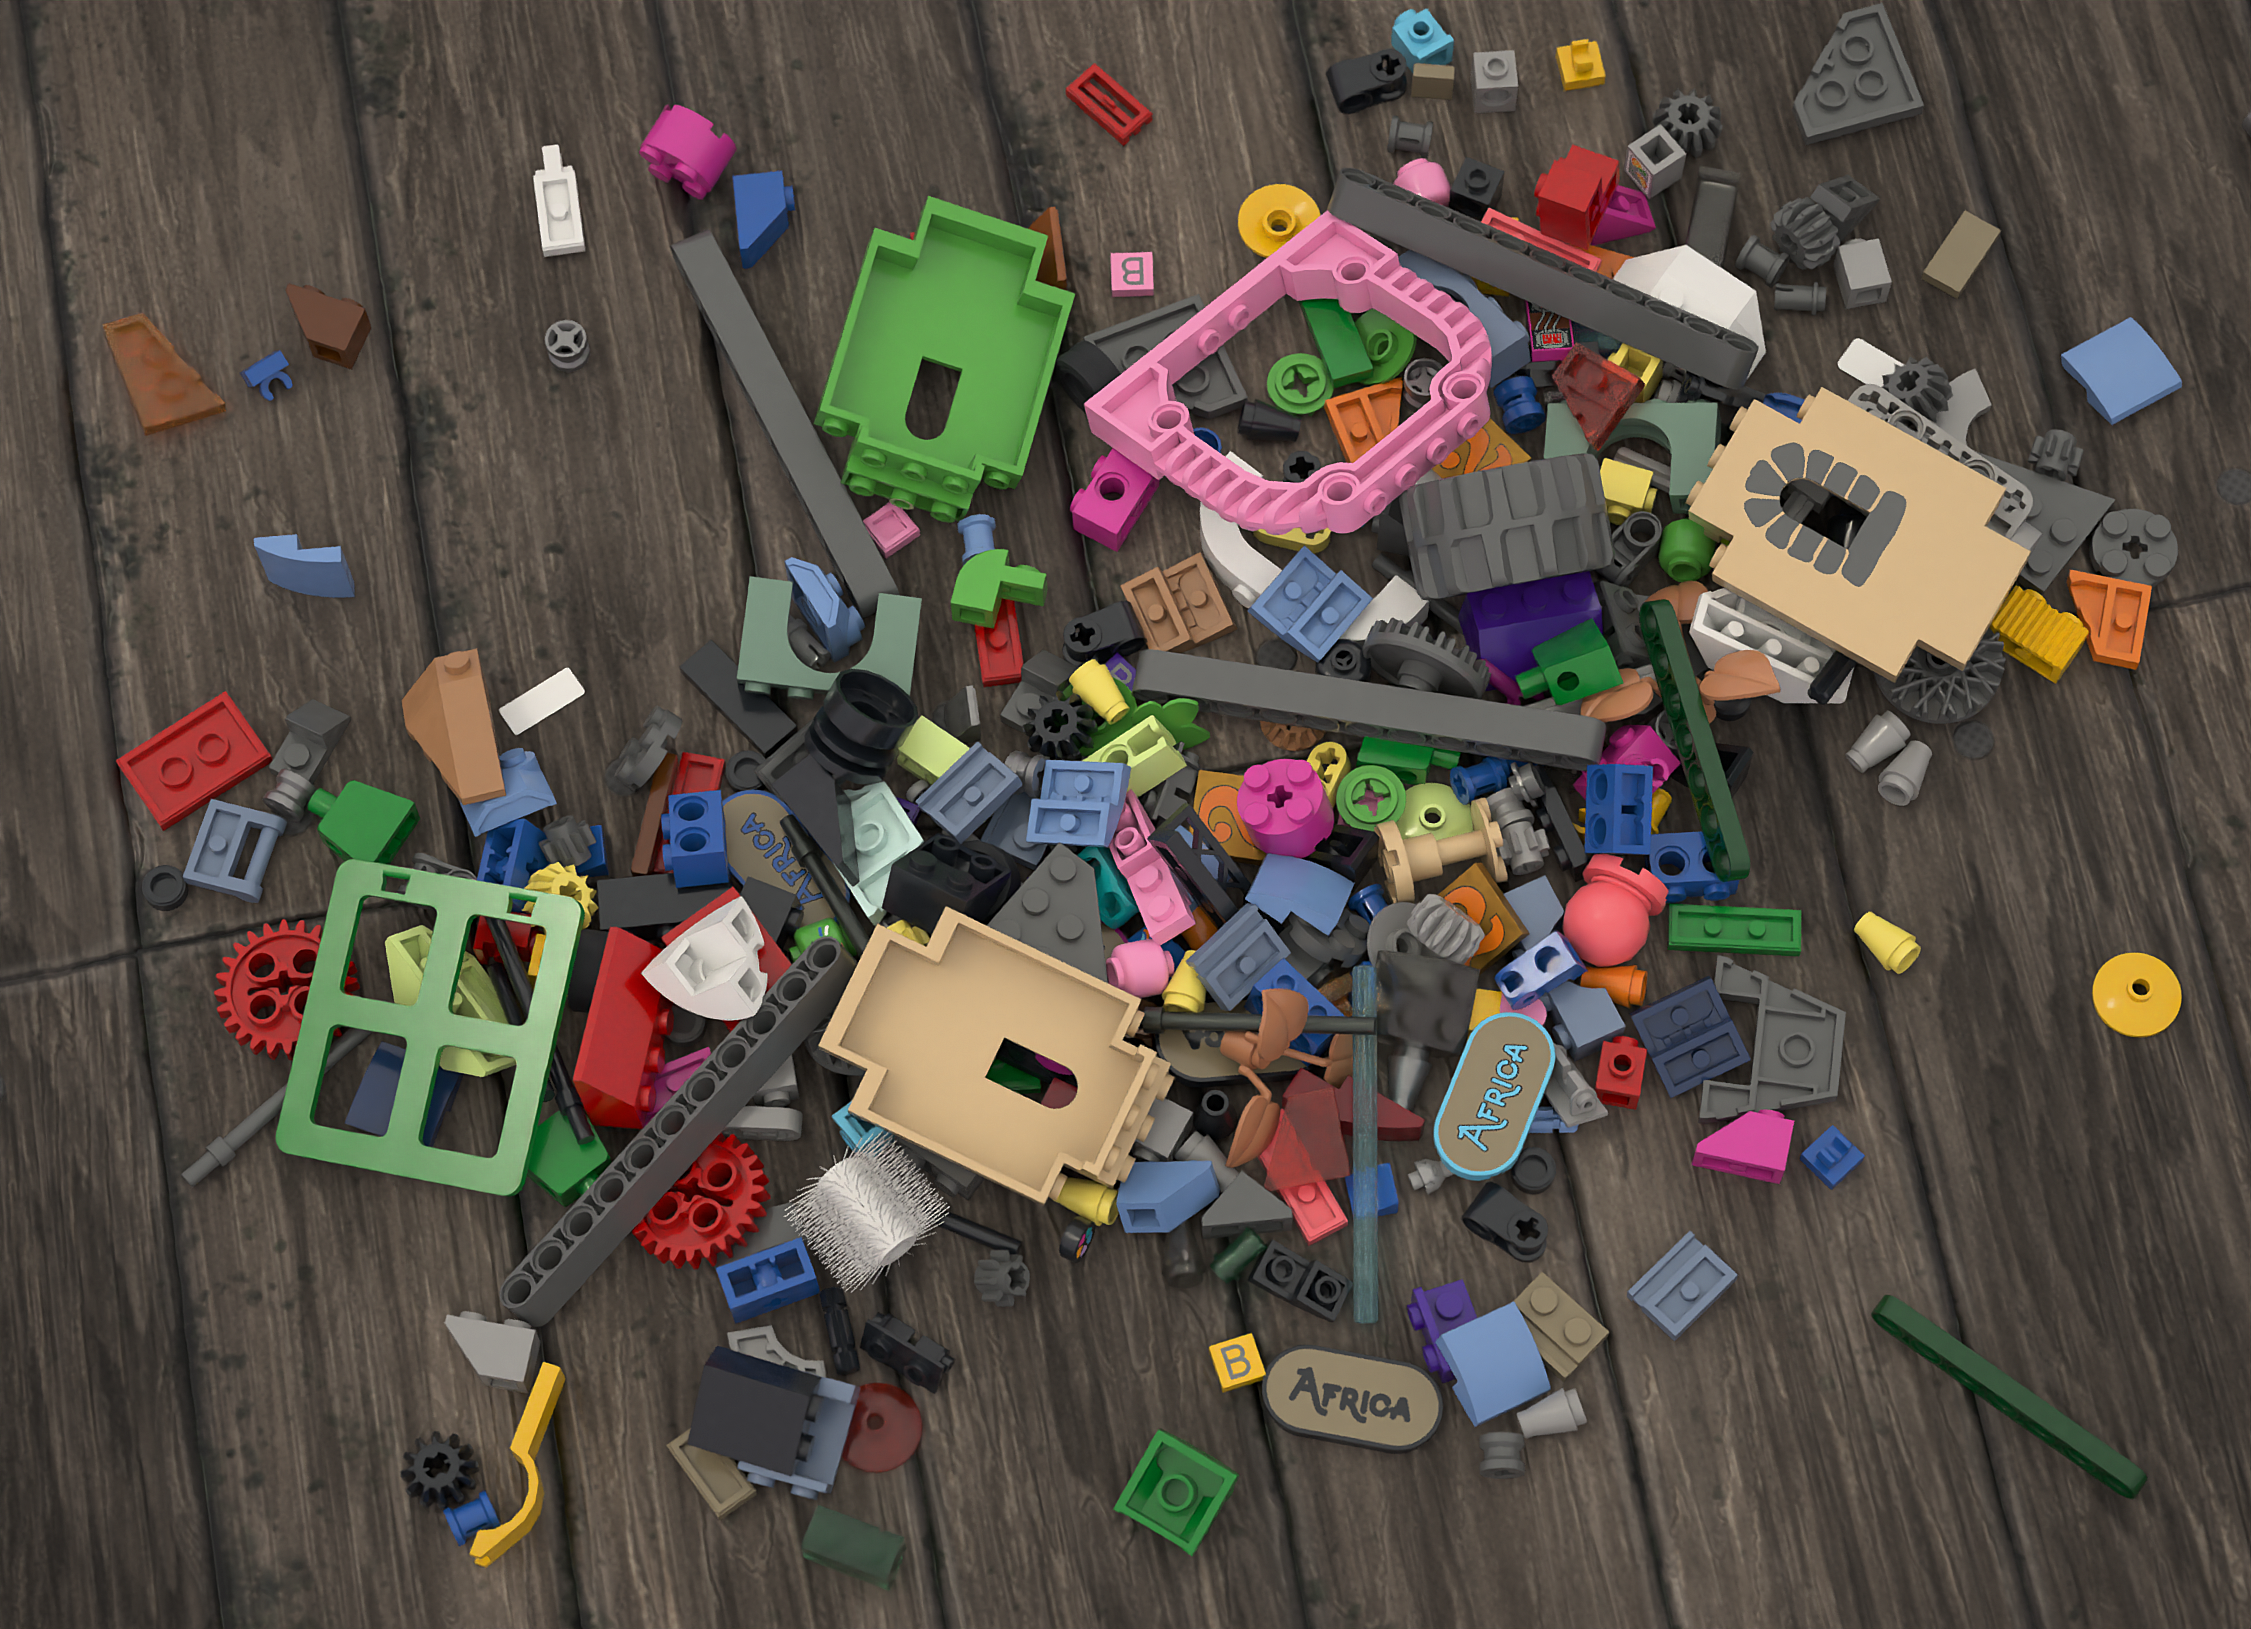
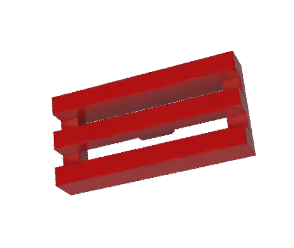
M1095 63L1066 88V96L1123 146L1129 142V137L1132 134L1136 136L1141 131L1143 124L1148 125L1153 121L1152 113ZM1093 78L1136 117L1131 119L1115 105L1113 100L1099 91L1089 81ZM1080 89L1086 92L1092 99H1094L1100 106H1102L1108 113H1110L1116 120H1118L1124 126V128L1120 124H1118L1112 117H1110L1104 110H1102L1096 103H1094L1088 96H1086Z

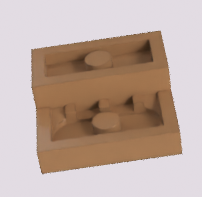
M1201 552L1164 571L1156 567L1121 585L1125 598L1131 602L1147 638L1146 644L1148 649L1183 653L1237 630V626L1210 567Z

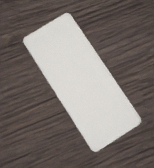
M565 668L501 707L499 712L513 733L519 735L582 696L585 690L571 670Z

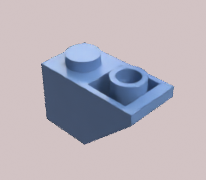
M1212 1161L1134 1162L1125 1183L1120 1182L1116 1201L1125 1233L1170 1232L1217 1199L1220 1194V1187Z

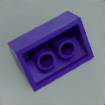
M1589 571L1466 593L1458 616L1469 651L1476 653V659L1478 660L1487 659L1515 682V675L1537 667L1531 651L1535 646L1591 618L1603 635L1602 609ZM1489 683L1485 689V691L1496 690V688H1494Z

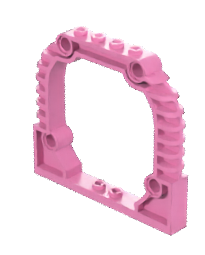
M1327 210L1085 402L1084 408L1091 432L1157 480L1166 476L1174 485L1182 487L1187 494L1200 500L1205 507L1214 510L1221 518L1230 523L1235 522L1241 528L1249 531L1265 529L1268 534L1283 535L1290 532L1293 528L1299 527L1306 534L1317 532L1327 527L1333 532L1345 534L1354 532L1371 518L1379 515L1388 504L1405 490L1414 486L1417 480L1434 466L1442 463L1451 452L1467 439L1474 437L1479 429L1488 422L1491 413L1487 390L1491 379L1492 350L1485 328L1479 318L1469 311L1468 307L1460 302H1455L1444 291H1438L1427 280L1418 278L1412 270L1401 267L1396 252L1354 225L1333 216ZM1285 294H1288L1297 301L1338 299L1339 305L1350 313H1361L1371 308L1376 309L1435 347L1449 361L1432 379L1429 388L1431 400L1354 463L1339 462L1326 465L1300 483L1268 481L1251 474L1196 437L1188 408L1184 404L1175 401L1176 398L1172 386L1206 357L1216 352L1221 345L1236 333L1246 328L1251 321Z

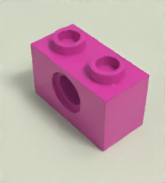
M1112 448L1107 457L1102 455L1097 460L1091 473L1093 480L1086 490L1081 488L1076 493L1071 503L1070 511L1073 515V529L1118 552L1159 487V480ZM1110 492L1122 495L1120 499L1115 501L1103 498L1105 494Z

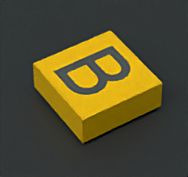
M1252 1333L1209 1346V1353L1222 1392L1261 1381L1264 1375H1266Z

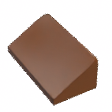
M1049 207L1028 228L1048 235L1035 281L1067 291L1058 209Z

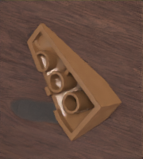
M478 650L457 651L434 658L402 699L408 735L413 741L416 740L419 743L428 761H432L436 765L442 779L462 805L506 796L488 687Z

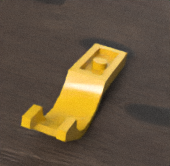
M546 1362L542 1363L510 1447L515 1459L528 1472L529 1492L523 1508L510 1522L492 1530L478 1531L470 1551V1556L476 1558V1565L487 1568L530 1532L541 1514L544 1489L540 1472L534 1461L565 1382L564 1374L558 1366Z

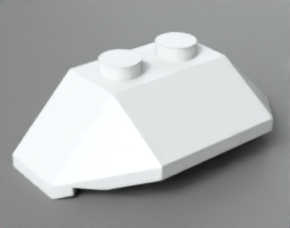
M1687 245L1627 259L1613 278V280L1755 342L1759 349L1748 378L1766 353L1756 291Z
M1726 588L1705 592L1699 596L1689 630L1706 665L1714 670V666L1720 658L1730 653L1742 650H1755L1763 653L1769 659L1781 689L1780 693L1768 694L1767 696L1782 703H1817L1816 700L1810 699L1807 691L1810 688V684L1836 651ZM1853 669L1828 703L1841 704L1846 700Z

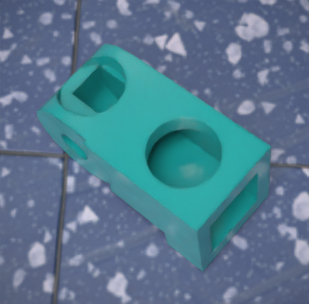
M1087 846L1077 856L1085 862L1096 858L1089 865L1094 868L1100 919L1108 927L1114 930L1119 929L1139 912V908L1127 879L1117 868L1109 846Z

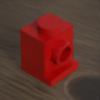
M511 912V914L531 917V914ZM480 916L473 946L477 960L480 964L488 965L489 957H493L495 961L503 963L485 917ZM506 921L521 960L530 962L537 933L544 934L543 931H539L538 926L531 927L528 924Z
M1615 1036L1612 1038V1042L1603 1041L1594 1091L1602 1104L1636 1110L1647 1049L1638 1047L1639 1042L1636 1039L1626 1036ZM1614 1063L1630 1066L1627 1071H1619L1615 1068Z

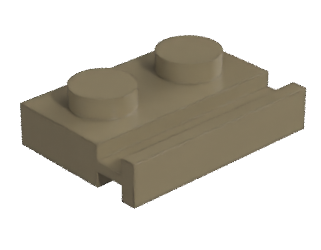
M1543 1272L1513 1301L1516 1303L1532 1334L1543 1364L1563 1382L1569 1378L1576 1368H1579L1609 1335V1331Z

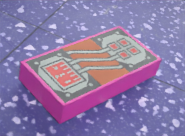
M1525 300L1532 362L1574 360L1575 348L1571 320Z

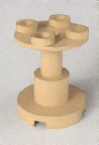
M1485 797L1471 801V817L1474 831L1440 840H1435L1432 833L1402 840L1394 820L1376 824L1374 832L1380 837L1378 860L1380 867H1384L1387 877L1384 883L1392 904L1398 902L1414 904L1413 882L1441 876L1443 874L1442 866L1481 857L1483 865L1496 884L1507 881V871L1503 858L1501 856L1497 857L1496 848L1503 846L1501 831L1497 821L1491 822V813Z

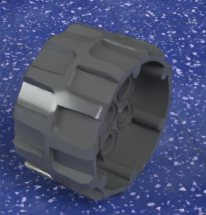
M1593 454L1565 455L1457 475L1414 485L1400 494L1399 503L1416 590L1422 600H1438L1485 589L1605 568L1614 562L1615 550L1598 461Z

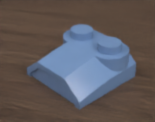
M793 557L784 561L787 579L793 582L791 598L823 647L831 653L830 658L835 663L849 655L850 646L862 640L860 631L865 628V625L854 606L847 608L840 596L843 595V591L832 573L826 575L818 565Z
M515 748L500 756L506 796L462 805L460 802L475 837L540 809L557 804L533 752H524L523 748Z

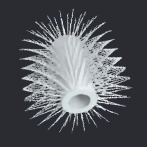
M880 1140L873 1146L870 1143L860 1153L863 1148L862 1146L851 1158L857 1148L856 1146L850 1157L845 1159L848 1150L847 1146L841 1162L836 1164L834 1156L835 1166L829 1171L820 1167L827 1172L823 1177L808 1178L820 1180L818 1183L802 1189L817 1184L818 1186L800 1195L812 1192L798 1201L801 1203L799 1206L807 1200H811L795 1211V1214H797L808 1205L803 1212L797 1215L798 1217L794 1222L804 1214L807 1216L812 1210L814 1211L808 1217L803 1218V1222L808 1218L814 1219L821 1214L812 1223H810L812 1219L804 1224L806 1228L802 1232L815 1222V1225L809 1229L815 1232L810 1240L821 1231L823 1233L817 1237L816 1244L826 1236L828 1237L818 1245L817 1250L824 1245L821 1249L826 1246L827 1248L823 1250L825 1252L834 1245L835 1247L825 1254L827 1256H832L836 1251L839 1252L837 1255L845 1251L842 1255L835 1258L834 1262L847 1254L841 1260L845 1262L838 1267L839 1269L855 1257L846 1266L841 1268L843 1270L848 1265L850 1266L842 1273L844 1275L849 1269L857 1265L853 1270L847 1272L846 1276L849 1275L850 1277L845 1279L844 1283L860 1272L850 1281L852 1283L865 1272L856 1281L858 1282L872 1270L851 1293L872 1272L873 1276L881 1266L883 1267L877 1277L883 1268L889 1264L886 1272L887 1275L891 1263L897 1259L900 1266L899 1258L903 1254L913 1255L907 1252L912 1246L926 1244H914L915 1241L931 1234L920 1238L917 1237L933 1229L934 1227L925 1230L941 1219L939 1218L934 1221L937 1217L935 1216L927 1222L934 1215L932 1214L927 1217L933 1210L925 1214L926 1211L932 1209L931 1205L922 1212L929 1204L934 1202L932 1200L926 1206L923 1205L932 1198L931 1195H926L921 1201L926 1198L927 1200L915 1208L921 1202L919 1200L915 1203L921 1196L915 1200L913 1199L924 1190L922 1189L919 1192L918 1190L922 1188L920 1186L912 1192L919 1185L920 1181L912 1183L909 1187L907 1186L915 1179L913 1177L910 1181L908 1180L911 1177L909 1174L912 1173L911 1171L915 1167L904 1176L906 1177L905 1180L897 1185L904 1178L900 1176L907 1171L908 1167L906 1166L908 1164L896 1173L895 1171L905 1164L903 1161L900 1165H897L898 1163L896 1162L900 1156L889 1165L887 1163L893 1159L894 1152L887 1158H883L892 1151L891 1149L895 1145L886 1152L883 1151L886 1147L885 1145L874 1152L876 1148L884 1143L881 1141L876 1148L867 1153ZM890 1158L886 1163L880 1166L886 1159ZM894 1163V1165H893L889 1170L885 1171L888 1167H890V1166ZM897 1167L895 1170H893L892 1172H890V1173L888 1174V1172H889L890 1170H892L893 1168ZM903 1171L899 1176H897L895 1179L891 1181L893 1177H895L898 1173ZM916 1184L912 1189H910L908 1192L902 1195L907 1189ZM916 1191H918L914 1197L910 1198ZM822 1221H824L820 1226L814 1228L815 1226H817L818 1224H820ZM826 1224L820 1231H818L822 1225ZM830 1230L824 1237L820 1238L825 1232ZM843 1243L837 1250L832 1252L833 1249H835L837 1246ZM859 1268L854 1274L851 1275V1273L855 1269Z

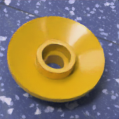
M1285 184L1268 185L1254 191L1243 202L1238 215V229L1243 242L1250 250L1264 258H1268L1320 217V211L1315 201L1303 190ZM1277 225H1281L1285 227L1286 230L1283 232H1276L1272 230V228Z
M2125 953L2110 959L2098 971L2092 987L2093 1004L2103 1022L2114 1031L2130 1037H2149L2162 1032L2174 1021L2181 1006V988L2173 971L2161 960L2144 953ZM2132 985H2143L2147 989V994H2136L2132 989Z

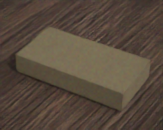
M1965 210L1924 270L1921 279L1958 299L1999 238L2001 230Z
M689 1429L667 1444V1448L720 1521L757 1495V1492L752 1484L747 1481V1477L741 1469H737L738 1465L733 1458L687 1445Z

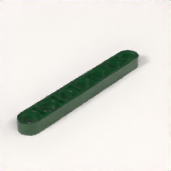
M1666 599L1644 602L1639 612L1640 628L1715 874L1722 882L1745 879L1750 872L1749 852L1674 608L1669 600Z
M1884 1295L1871 1312L1873 1320L1886 1332L2114 1492L2125 1498L2135 1499L2147 1482L2146 1474L2133 1462L1898 1298Z

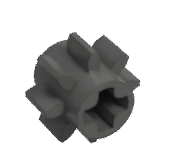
M2053 429L2046 432L2045 438L2041 436L2035 437L2028 463L2036 464L2035 472L2064 481L2067 474L2076 476L2084 449L2075 448L2077 439L2072 434L2063 430Z
M569 815L551 822L543 829L547 839L540 841L539 846L550 864L559 862L563 868L571 865L576 867L592 856L588 846L597 841L585 820L576 823L574 817Z
M991 1250V1260L978 1261L979 1266L975 1271L974 1284L978 1291L983 1294L981 1299L983 1302H995L996 1306H1013L1014 1296H1026V1290L1030 1282V1273L1027 1266L1022 1262V1255H1010L1008 1250Z

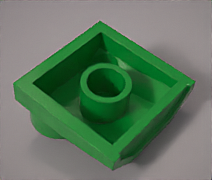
M1158 1429L1113 1510L1140 1522L1178 1545L1187 1554L1194 1556L1223 1504L1231 1497L1235 1483L1240 1475L1187 1441L1163 1429Z

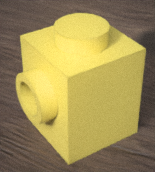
M1622 343L1618 352H1613L1609 356L1602 375L1606 377V394L1626 403H1644L1650 400L1663 377V360Z
M1604 458L1600 475L1609 522L1622 525L1633 513L1640 511L1651 513L1658 490L1650 487L1653 471Z

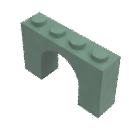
M1573 399L1564 400L1560 403H1548L1544 459L1581 453L1593 454L1597 459L1605 448L1616 441L1631 437L1653 440L1662 445L1672 456L1669 497L1673 514H1689L1688 511L1691 506L1686 504V500L1697 481L1706 482L1713 470L1707 466L1708 462L1720 444L1721 417L1718 403H1710L1703 399H1698L1697 401L1689 400L1687 403H1667L1660 399H1651L1644 403H1625L1616 399L1605 400L1602 403H1583Z
M750 576L737 683L745 684L744 691L768 695L771 692V688L788 690V697L803 700H813L814 693L827 695L840 672L824 673L809 668L796 657L789 644L787 629L793 582ZM879 593L871 647L866 656L850 669L867 670L882 675L897 684L910 696L922 598Z

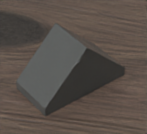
M1243 1171L1237 1175L1202 1217V1239L1292 1231V1209Z

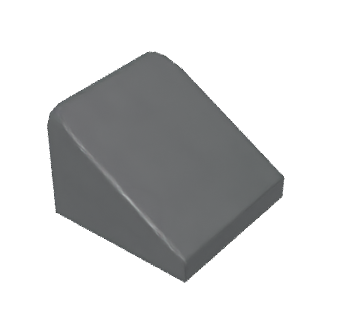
M973 685L966 686L944 706L946 731L963 744L979 742V739H981L976 691Z

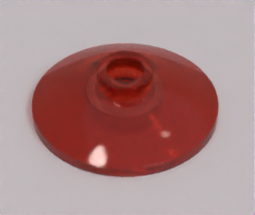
M887 1383L859 1386L861 1389L842 1458L851 1466L866 1472L880 1473L893 1470L905 1463L919 1445L922 1435V1420L919 1409L913 1399L896 1386ZM874 1416L881 1417L884 1420V1425L878 1430H871L867 1426L868 1420Z

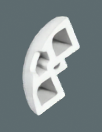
M741 896L725 904L686 930L659 953L641 974L663 996L692 1013L717 1020H740L755 1016L766 992L768 974L759 970L758 950L764 946V941L757 921L743 897Z

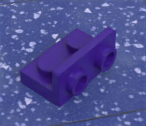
M1463 1279L1425 1292L1422 1287L1412 1290V1304L1406 1305L1414 1331L1421 1329L1427 1345L1422 1347V1353L1430 1373L1437 1371L1442 1384L1455 1380L1456 1377L1435 1341L1442 1334L1477 1319Z

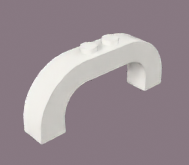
M1231 451L1225 456L1245 471L1263 478L1262 474ZM1201 502L1200 539L1205 558L1215 575L1232 590L1234 598L1244 607L1250 608L1282 570L1244 540L1238 527L1239 524L1224 520L1217 512L1208 509ZM1395 575L1386 587L1372 599L1339 639H1350L1363 646L1376 620H1383L1388 624L1391 618H1395L1399 621L1403 620L1405 625L1410 628L1414 622H1418L1421 625L1428 617L1429 601L1422 600L1416 589Z

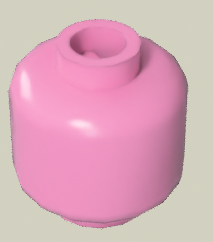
M1421 158L1411 161L1399 169L1397 172L1398 177L1394 181L1395 185L1445 207L1449 206L1451 185L1443 168L1438 163L1428 162L1426 159Z
M1153 939L1118 945L1113 949L1111 958H1107L1105 962L1108 984L1139 999L1162 994L1168 985L1169 977H1172L1174 974V962L1170 952L1163 951L1161 946L1155 943Z

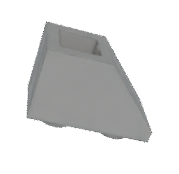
M466 1311L461 1312L460 1317L446 1315L445 1325L484 1386L529 1394L541 1344L536 1330L531 1329L530 1324L514 1319H506L504 1324L487 1322V1317L484 1315Z

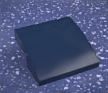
M1710 976L1629 1013L1670 1098L1702 1084L1704 1080H1710L1751 1060Z
M381 1041L360 1083L345 1124L379 1136H384L387 1133L406 1049ZM439 1065L423 1134L425 1146H434L445 1112L451 1111L464 1073L444 1070Z

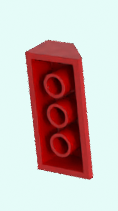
M610 927L573 1076V1083L592 1125L643 1129L647 1113L653 1112L656 1103L654 1083L656 1074H661L664 1069L665 1051L663 1044L665 1036H670L673 1031L674 1013L671 1009L673 1002L658 992L641 974L663 949L619 927Z

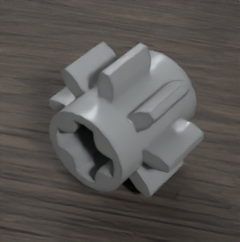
M1522 821L1508 825L1501 830L1503 846L1496 848L1497 857L1501 856L1503 858L1505 866H1511L1513 874H1528L1540 869L1544 865L1542 857L1548 856V849H1550L1545 829L1534 832L1531 822Z

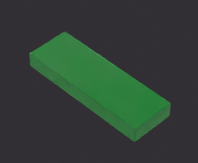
M1338 299L1298 301L1333 388L1372 378L1373 367L1351 313L1339 305Z
M1669 904L1667 950L1800 956L1801 910Z

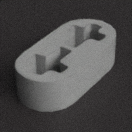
M744 1106L721 1132L725 1137L734 1134L738 1139L797 1140L801 1137L803 1114L791 1108Z

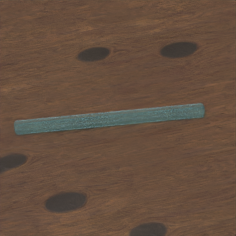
M1359 965L1355 966L1352 970L1353 1017H1376L1377 1021V970L1374 966ZM1377 1029L1376 1035H1353L1354 1320L1358 1324H1374L1378 1321Z

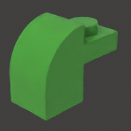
M992 549L981 552L967 561L958 574L951 599L952 620L994 629L1002 598L1044 607L1047 595V576L1032 566L1018 565L1011 567L1008 550Z

